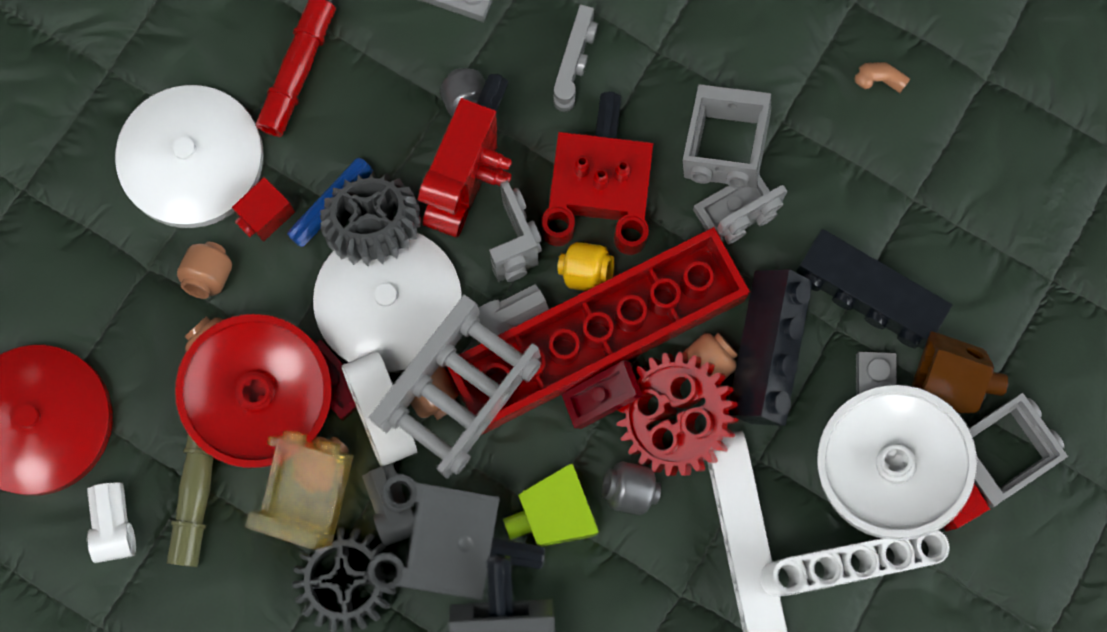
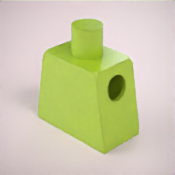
M573 464L562 468L520 493L519 499L524 511L503 518L510 540L532 532L536 545L542 547L590 538L599 533Z

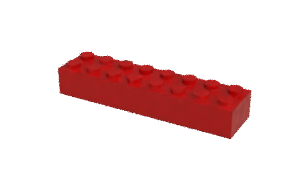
M713 227L497 335L522 354L533 343L539 348L541 357L538 361L541 362V365L531 380L526 381L523 379L482 435L560 396L621 361L627 362L745 302L750 291L716 229ZM482 343L459 354V356L499 385L514 368ZM446 365L465 406L471 413L477 416L490 397Z

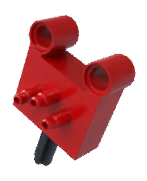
M496 73L488 76L477 103L463 98L460 99L419 191L418 200L428 204L422 221L423 226L458 238L482 181L498 186L505 181L510 183L512 175L503 169L509 170L512 160L496 152V112L508 87V80L502 75Z
M608 91L600 95L595 136L558 132L549 208L542 217V236L550 245L556 247L564 246L571 241L575 228L574 215L619 220L615 228L614 244L623 254L635 255L645 247L649 233L648 224L645 221L653 143L617 139L621 107L620 94ZM560 219L567 223L568 228L561 233H556L549 229V223ZM627 228H633L640 233L641 238L630 242L624 239L621 233Z

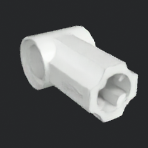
M103 483L87 488L92 529L88 531V548L92 561L98 563L134 556L136 553V539L133 527L127 519L123 483Z

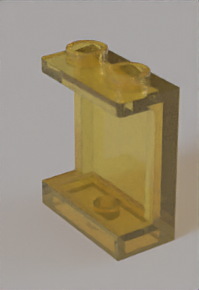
M284 430L283 435L268 437L267 444L276 447L261 511L249 512L246 528L310 549L332 546L354 455L341 452V445L337 443L318 440V443L314 444L306 441V434Z

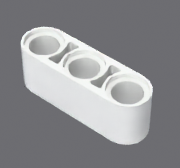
M374 352L342 365L347 385L380 466L389 465L417 453L413 437L400 427L396 429L392 427L386 434L368 418L393 386L379 352Z

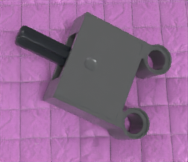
M406 475L390 477L383 485L381 500L388 510L403 512L413 504L416 507L405 567H403L398 557L390 553L374 557L367 567V578L369 583L375 588L388 590L397 586L482 600L488 557L502 554L510 558L511 565L533 569L542 568L545 559L544 547L493 538L499 497L415 483L411 477ZM395 483L404 484L410 492L409 500L404 504L394 503L389 497L388 490L391 485ZM387 560L394 565L396 575L390 583H381L376 579L374 568L378 562Z
M502 554L488 557L486 561L489 602L450 604L449 632H555L553 599L513 601L511 560L508 556H503Z

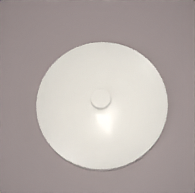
M198 85L169 88L156 93L141 103L123 125L115 153L118 178L130 200L150 218L160 223L180 228L203 227L232 215L235 212L232 206L258 183L264 161L260 133L246 109L228 94L214 88Z
M417 233V239L409 240V250L399 248L397 259L391 255L386 256L384 264L380 263L378 259H374L367 266L361 259L353 265L348 257L341 260L335 251L329 255L315 283L313 309L323 338L341 359L349 363L378 351L388 374L403 373L462 298L459 278L452 262L433 241Z
M891 385L876 387L849 399L828 421L818 448L820 481L832 507L846 522L856 529L882 539H916L936 532L947 525L966 504L976 476L977 458L974 441L960 415L936 395L909 386Z

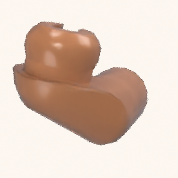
M886 62L864 63L859 67L860 71L855 76V82L864 89H869L874 81H882L898 93L902 92L910 80L909 77Z

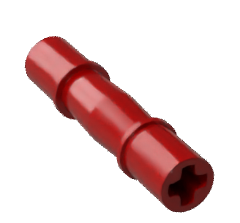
M308 0L300 21L293 30L295 36L281 63L274 86L270 87L267 91L268 96L255 124L264 133L275 137H282L293 110L299 103L297 97L310 72L317 49L324 44V36L335 13L336 7L329 1Z

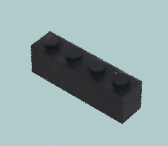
M824 229L817 235L796 270V273L813 281L811 290L820 291L821 289L833 297L832 301L846 310L855 309L865 315L864 319L870 325L878 329H889L898 335L897 339L901 343L914 349L917 347L925 348L930 331L938 332L953 305Z
M790 269L755 271L732 386L734 391L730 396V401L737 402L738 406L729 410L730 416H734L749 424L786 426L807 309L811 297L812 280Z

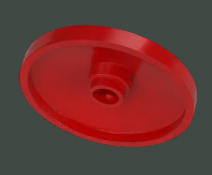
M262 314L231 317L204 331L185 353L177 373L175 387L178 414L191 439L203 451L215 459L244 468L276 465L304 450L317 436L327 418L332 392L327 363L315 342L292 323Z
M28 345L0 354V489L19 495L40 496L70 487L93 469L109 442L113 424V410L105 383L91 365L62 348L48 345Z

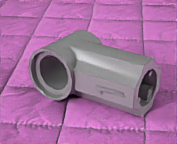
M534 284L501 302L500 300H494L480 306L479 323L494 334L499 335L549 310L541 291Z

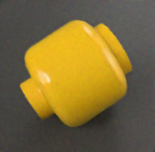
M574 242L569 246L566 254L561 253L558 260V274L563 275L565 285L573 290L587 291L613 278L614 257L609 255L607 248L602 245Z

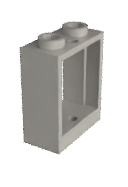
M698 85L683 156L684 178L703 184L717 182L728 184L734 188H757L771 114V93ZM706 117L757 123L750 164L698 157Z
M1023 393L1010 399L968 427L973 438L1008 413H1011L1042 456L1040 461L999 488L976 455L977 468L974 484L989 508L995 507L1068 457L1063 450L1065 445L1061 437L1054 430L1048 429L1040 418L1042 413L1038 405L1032 399L1026 398Z

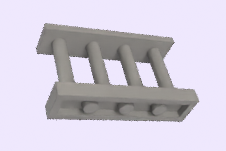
M466 295L462 296L368 417L374 425L386 434L392 427L394 429L400 427L440 457L442 462L436 469L446 479L452 473L457 475L463 470L470 459V455L467 454L523 379L526 381L531 380L541 365V362L538 361L541 357L539 348L533 343L522 354L480 324V318L478 317L480 311L477 303ZM463 335L465 337L471 335L514 367L501 385L456 354L454 346ZM447 365L490 397L477 416L432 384L433 379L430 377L439 366L445 367ZM416 396L418 398L425 397L467 428L453 447L408 415L409 410L407 407Z

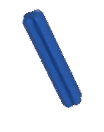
M356 158L289 229L287 233L289 238L298 246H305L321 229L320 211L325 209L324 199L333 197V188H344V179L352 183L357 180L358 174L364 179L368 178L373 172L371 166L362 158Z

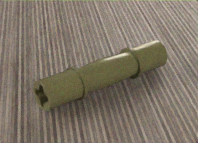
M188 434L186 448L183 449L186 458L179 485L176 520L171 521L173 527L166 564L198 567L203 531L206 529V525H203V520L210 493L214 457L203 451Z

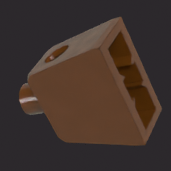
M930 331L911 387L936 395L949 404L957 413H975L979 411L985 393L1003 396L1006 393L1008 376L1004 373L994 372V365L987 351L983 348Z

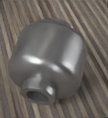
M459 68L450 72L444 79L440 87V95L451 117H453L461 98L477 103L486 83L479 71Z
M619 462L613 469L609 468L606 471L602 483V497L607 499L611 509L642 515L649 510L652 504L656 505L659 501L661 484L656 482L655 474L651 468L628 462Z

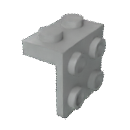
M759 175L757 188H734L727 186L694 205L693 211L706 231L714 227L722 242L726 241L729 245L742 238L747 233L745 229L757 222L760 227L777 217L776 211L784 205L782 201L788 191L784 185L769 191Z
M505 181L500 183L502 203L518 238L489 250L492 270L498 282L504 279L507 282H512L524 277L528 269L538 265V253L542 251L539 243L541 242V237L534 221L528 223L526 221L527 216L524 210L526 209V204L519 188L512 190L509 182Z

